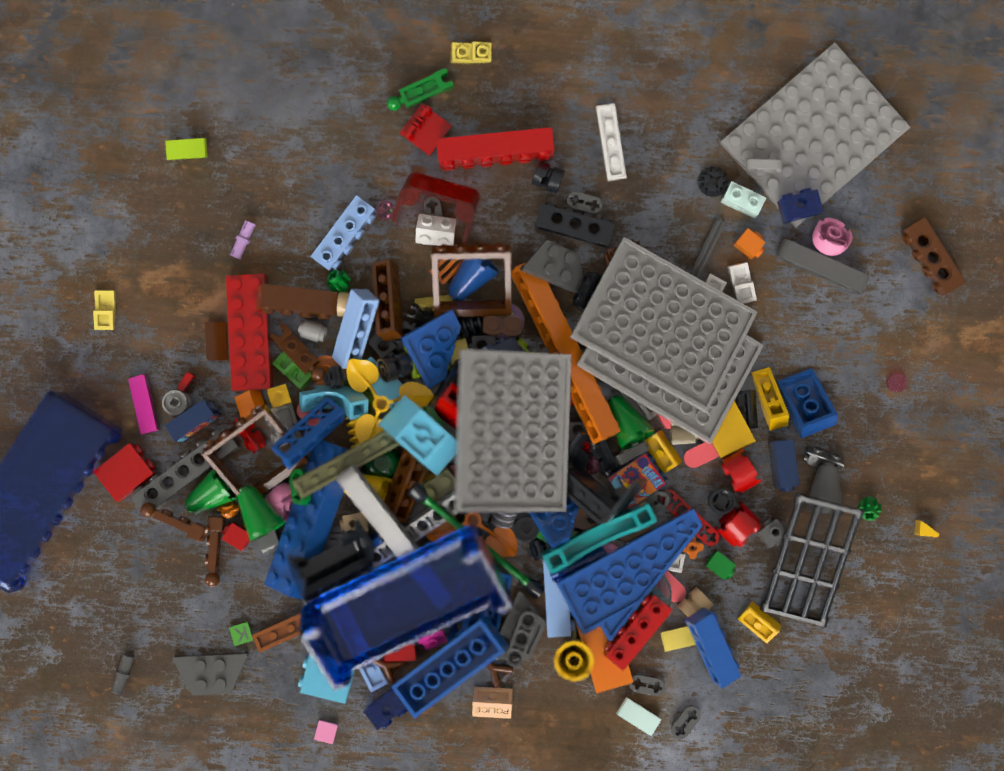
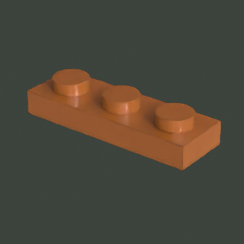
M306 611L261 630L253 634L252 637L260 653L310 631L313 627Z

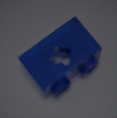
M811 188L801 190L800 194L794 196L793 193L782 195V199L777 202L783 224L816 216L824 212L818 189L811 190ZM796 203H803L804 206L802 208L800 206L796 207Z
M391 688L366 707L363 712L378 730L381 727L383 729L387 728L393 723L391 719L396 715L401 717L408 709ZM384 705H386V707L391 706V711L384 712Z

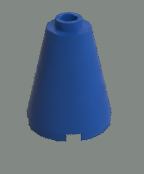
M463 259L448 287L450 291L448 294L457 301L459 299L462 301L496 277L499 270L488 259Z

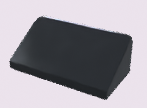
M739 391L734 400L749 429L758 428L756 391Z

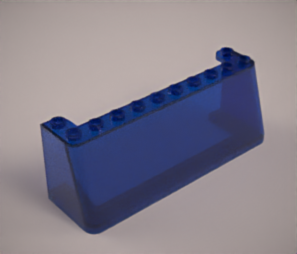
M49 391L43 397L0 463V589L8 594L18 590L21 591L27 583L25 580L26 575L32 567L30 565L31 562L39 557L42 552V545L44 542L47 543L53 535L51 531L63 520L62 514L74 503L73 497L83 489L85 485L83 482L87 476L90 477L94 472V465L97 460H101L105 455L106 450L104 449L107 445L116 444L121 438V428L64 392Z
M468 525L308 602L301 609L299 637L335 691L339 688H345L350 684L352 671L362 669L373 661L381 660L392 652H398L401 648L414 644L421 638L431 636L440 629L450 627L461 619H467L478 611H484L489 606H492L495 612H505L512 607L509 589L476 525Z

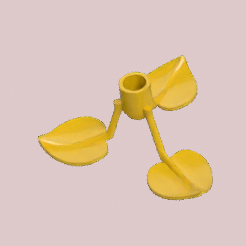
M350 359L347 365V379L350 386L357 392H364L369 387L375 398L374 408L377 410L375 417L371 414H365L356 421L355 433L359 442L362 443L384 431L379 425L382 419H378L380 412H384L389 408L390 404L399 401L405 395L419 408L427 407L434 397L432 391L421 383L407 382L399 388L401 397L389 400L384 395L378 396L371 385L376 383L379 377L376 365L367 360Z

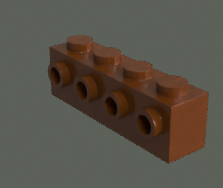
M390 259L372 263L373 295L379 300L375 312L376 333L384 341L400 339L403 336L398 267Z
M261 284L257 286L256 309L262 310V313L273 314L274 311L281 312V315L292 316L293 313L300 314L299 317L311 318V315L318 316V319L329 320L330 317L336 315L338 292Z

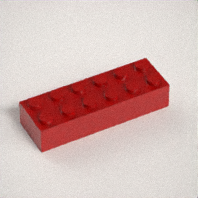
M552 127L436 139L440 169H444V171H453L455 167L472 169L475 165L492 167L495 163H501L502 166L511 165L515 161H520V164H526L535 159H538L539 162H546L553 158L554 155Z
M265 274L226 276L231 386L233 392L262 391L274 387L272 346L269 337L271 333L270 314L262 313V310L256 309L257 286L268 284V276Z

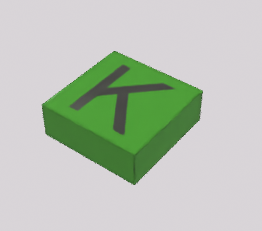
M249 621L229 627L234 646L253 641Z

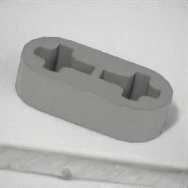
M746 160V171L782 172V160Z

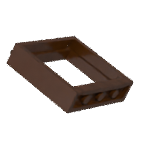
M459 243L456 245L441 244V246H432L434 317L450 309L453 310L456 317L512 316L510 244L496 243L495 245H486L485 243H477L475 245H466ZM505 258V300L440 301L438 260Z
M263 404L261 407L259 405L254 407L250 411V415L245 418H239L232 428L224 429L218 438L214 441L213 439L209 440L203 446L202 456L236 495L240 494L239 490L243 488L242 484L213 451L263 415H265L281 436L286 434L288 430L266 404ZM306 454L290 470L282 464L252 487H255L263 495L291 475L294 469H299L308 462V455Z

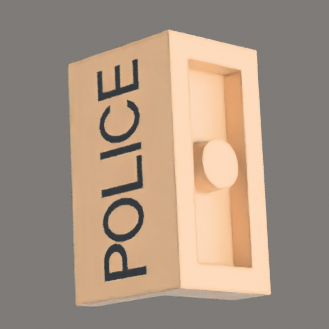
M474 687L472 716L511 718L513 689Z

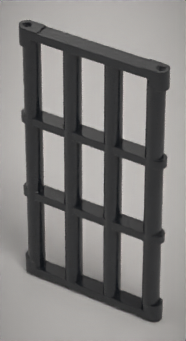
M796 493L794 508L787 530L783 534V543L776 565L772 569V578L760 610L827 627L828 615L836 591L840 587L839 582L848 555L851 554L852 542L859 521L862 520L864 510ZM804 501L815 504L805 537L794 534ZM823 506L834 509L824 542L813 539ZM845 511L852 513L853 517L844 544L839 546L832 544V540L841 513ZM791 540L803 543L794 572L782 569ZM810 545L822 547L813 577L801 574ZM829 550L841 552L832 581L820 579ZM780 575L792 578L782 609L771 607ZM799 580L811 582L801 614L789 611ZM818 584L829 587L819 619L808 616Z

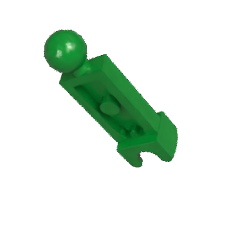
M447 69L439 70L433 75L399 89L401 96L389 97L387 107L390 110L396 111L404 103L406 108H410L438 94L452 90L454 88L452 81L446 83L442 81L448 75Z

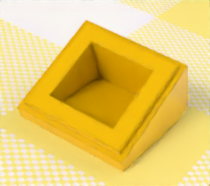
M920 520L915 521V535L939 536L938 532Z

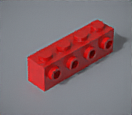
M654 593L646 596L640 608L634 611L625 626L623 625L616 634L615 639L608 641L604 646L605 651L603 653L605 657L622 671L626 669L672 612L671 607Z

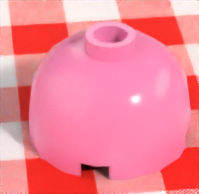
M828 217L824 221L820 220L815 226L812 234L813 244L821 253L836 256L849 247L853 239L850 229L847 231L844 228L845 224L843 222Z
M280 483L267 493L266 500L286 522L293 501L290 484Z

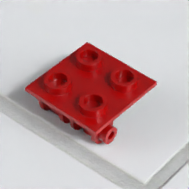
M421 104L399 134L430 156L437 147L436 139L444 138L452 125L433 112L431 107Z

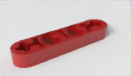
M665 489L672 494V500L674 502H676L677 499L680 501L674 506L673 510L670 508L671 506H673L672 503L669 506L665 507L675 517L678 516L677 508L679 506L684 505L687 508V510L691 509V507L673 490ZM660 496V502H664L665 497ZM696 512L702 527L695 536L708 546L716 545L719 542V533ZM705 526L708 527L706 531L709 534H715L713 536V538L715 539L713 542H707L706 540L708 537L704 533H702L701 536L698 534L704 530Z

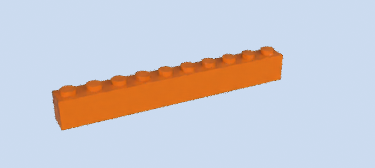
M526 263L520 264L511 271V276L550 354L571 355L570 397L593 445L620 432L618 422L614 419L610 406L606 402L594 376L577 366L583 352L577 341L570 338L572 331L559 307V302L551 290L550 284L520 271L521 266Z

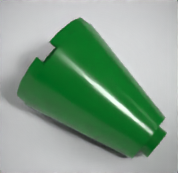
M615 395L608 400L612 415L618 422L620 429L616 437L621 450L632 448V444L637 442L639 444L654 433V428L623 396Z
M213 468L186 497L185 508L189 513L199 514L236 500L237 495Z
M247 485L239 490L240 494L237 495L250 541L258 540L285 524L284 519L255 487L250 488Z

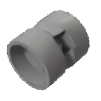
M171 390L164 395L162 407L168 414L179 416L192 407V399L186 392Z

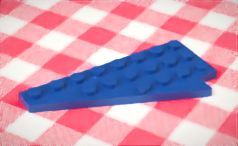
M693 508L555 582L583 635L601 626L608 641L615 637L701 529L702 524Z

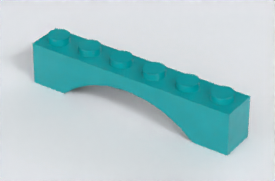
M644 501L616 515L608 523L598 524L570 538L569 542L553 550L550 548L540 554L549 572L553 574L596 548L627 534L639 531L657 522L650 505Z

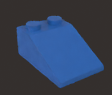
M812 368L777 381L792 423L800 438L836 425L838 414Z

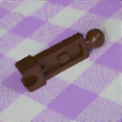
M285 324L280 325L283 332L282 336L270 333L271 341L305 375L311 371L313 380H324L323 374H326V371L322 367H316L319 360Z
M149 502L143 504L140 509L144 517H152L188 533L186 537L197 542H204L210 529L200 523L191 524V520L186 517L173 516L174 512L168 509L156 510L155 506Z
M211 516L208 517L207 527L210 528V535H207L206 545L209 546V554L205 556V566H208L207 570H209V573L205 576V583L209 587H215L220 582L217 570H219L221 533L226 527V518Z

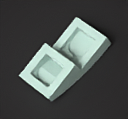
M627 697L616 713L650 736H652L662 720Z

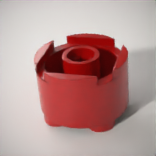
M743 449L722 459L723 464H721L725 474L732 476L733 480L730 482L735 491L738 492L740 490L741 493L762 482L760 478L756 480L755 476L758 474L747 455L742 456Z
M739 502V507H734L732 511L720 518L718 522L721 525L719 527L716 526L715 530L732 546L742 547L747 542V537L751 533L757 532L761 524L759 523L760 519L743 502Z

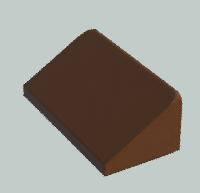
M205 322L206 360H228L226 322Z

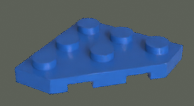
M451 309L400 337L428 389L445 380L448 364L454 352L455 341L461 329Z
M566 496V512H529L552 550L569 542L579 506Z

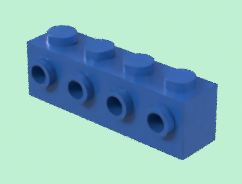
M703 607L686 618L685 622L712 681L723 689L741 677L738 670L740 666L731 654L733 653L732 648L724 639L726 635L717 623L719 621L717 615Z

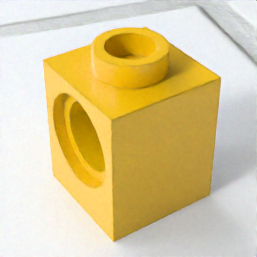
M286 384L267 389L272 408L291 404Z

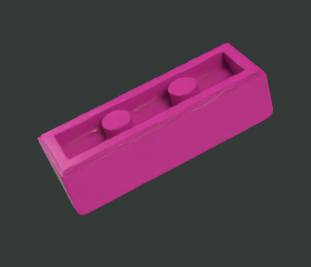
M147 374L129 378V386L141 435L159 431V423Z

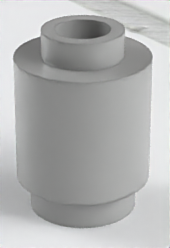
M305 319L304 322H300L298 333H301V338L315 342H324L328 327H324V324Z

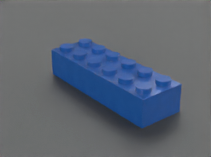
M486 615L395 683L392 689L415 719L504 653L510 646Z

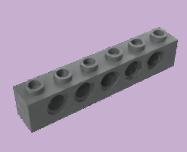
M220 427L211 433L212 437L207 441L203 439L197 443V448L194 451L190 452L189 450L181 455L180 458L182 460L176 464L175 462L165 467L166 471L163 474L159 475L158 473L149 479L151 483L144 487L142 485L138 487L131 499L139 510L147 502L152 503L157 510L213 467L206 459L202 464H199L196 457L198 454H202L203 446L211 439L214 441L226 428L221 429ZM233 437L220 446V450L215 454L222 461L241 446ZM183 465H187L189 468V473L186 476L181 473ZM169 476L174 481L171 487H168L165 483ZM153 488L158 491V496L155 499L150 496V491Z

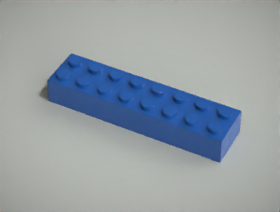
M322 440L312 449L305 471L309 472L349 449ZM338 480L311 493L310 502L305 506L293 502L264 585L289 597L303 599L288 568L287 555L292 554L293 558L296 556L306 557L308 560L323 552L344 493V489Z

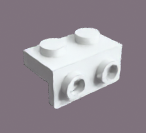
M419 214L415 243L441 246V244L454 245L456 219Z

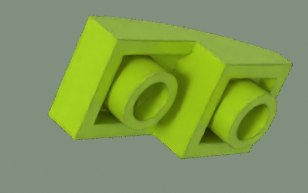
M206 138L165 141L167 160L208 158Z

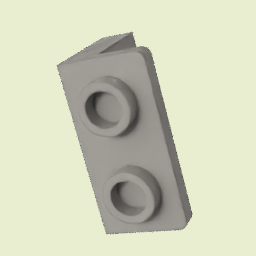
M292 403L270 409L288 431L298 423ZM265 417L266 425L269 426L271 431L270 439L272 444H274L282 436ZM300 431L294 434V439L302 438Z

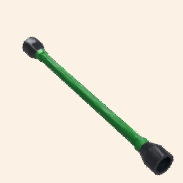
M416 481L407 492L409 496L431 507L459 532L463 533V535L509 571L516 579L520 580L527 593L536 599L543 593L545 587L540 582L522 574L500 554L483 542V540L461 524V522L457 521L454 516L433 500L425 487Z

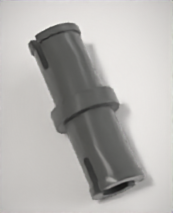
M126 654L122 655L119 668L114 673L116 677L110 691L111 693L123 694L126 681L130 678L129 672L135 657Z

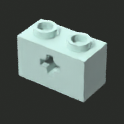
M731 181L722 197L721 203L755 219L766 197Z

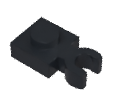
M416 303L411 305V308L416 312L413 313L408 310L406 313L408 318L417 319L416 325L418 326L435 318L433 310L426 307L423 311Z

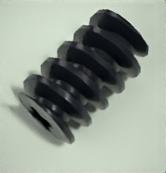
M479 316L466 317V319L459 317L458 322L461 329L458 336L460 339H463L464 333L469 338L471 331H473L475 336H478V330H481L483 333Z

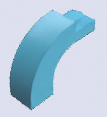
M316 385L314 390L300 392L301 412L313 410L326 397H329L344 410V414L350 420L368 414L367 397L350 387L344 386L341 389H330V386ZM327 404L323 409L333 408Z

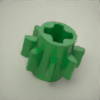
M333 270L327 276L328 281L326 284L332 292H345L350 286L349 281L351 279L344 270L341 272Z
M871 496L863 498V500H860V505H857V508L864 510L862 518L868 521L880 517V512H882V504H878V499Z

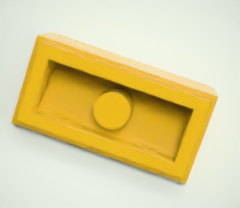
M662 430L644 440L650 447L648 452L653 456L656 464L664 473L682 462L681 457Z
M753 601L748 604L737 618L765 643H768L777 635L781 628L780 623L768 613L761 611L760 607Z

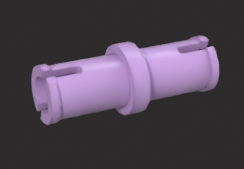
M244 220L239 235L235 237L237 240L230 253L231 256L242 259L241 257L247 244L249 245L251 242L249 239L256 227L255 224Z

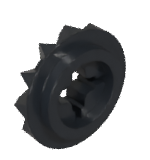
M712 166L705 168L700 173L698 187L704 195L717 197L727 189V174L721 168ZM712 176L713 179L719 177L718 181L716 182L717 187L713 184H709L707 186L708 182L710 181L709 177Z

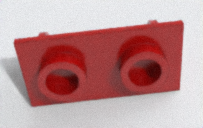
M254 423L237 435H241L244 439V445L247 450L256 454L259 448L261 450L267 445L259 430L252 434L251 430L256 428Z

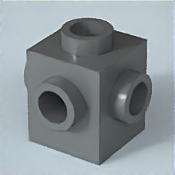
M769 517L761 523L762 527L756 532L766 547L771 548L775 544L779 546L783 543V534L787 529L786 524L781 519L778 521L776 518L771 519Z

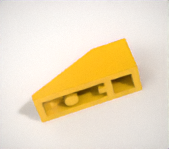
M770 367L751 372L769 430L772 431L788 426L789 414Z

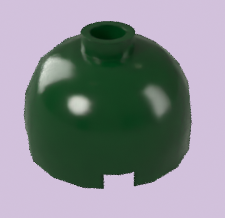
M393 448L364 464V470L367 475L392 479L401 456L398 450Z

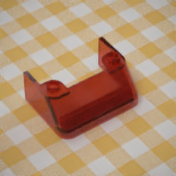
M418 172L408 175L397 200L392 218L393 225L398 226L404 205H415L420 194L432 196L439 200L457 204L455 208L456 218L467 223L462 243L467 245L480 202L479 192L471 187Z

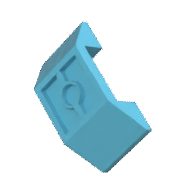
M405 395L379 423L386 432L435 475H438L457 454V441Z

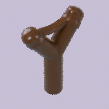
M370 652L366 656V660L383 669L389 684L395 682L396 672L400 667L405 666V661H384ZM397 667L392 674L390 668Z
M490 662L485 666L490 670L494 688H499L503 677L513 672V666L496 665ZM498 672H504L505 674L499 680Z

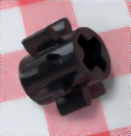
M340 366L330 367L327 369L328 374H323L324 383H326V386H330V389H341L344 387V382L348 381L347 372L342 370Z
M538 539L529 542L530 547L527 548L529 558L533 557L534 561L542 560L543 558L540 553L550 549L548 543H544L543 540Z

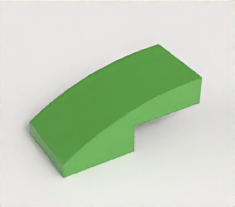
M283 352L272 363L302 391L313 380L310 371L305 375Z

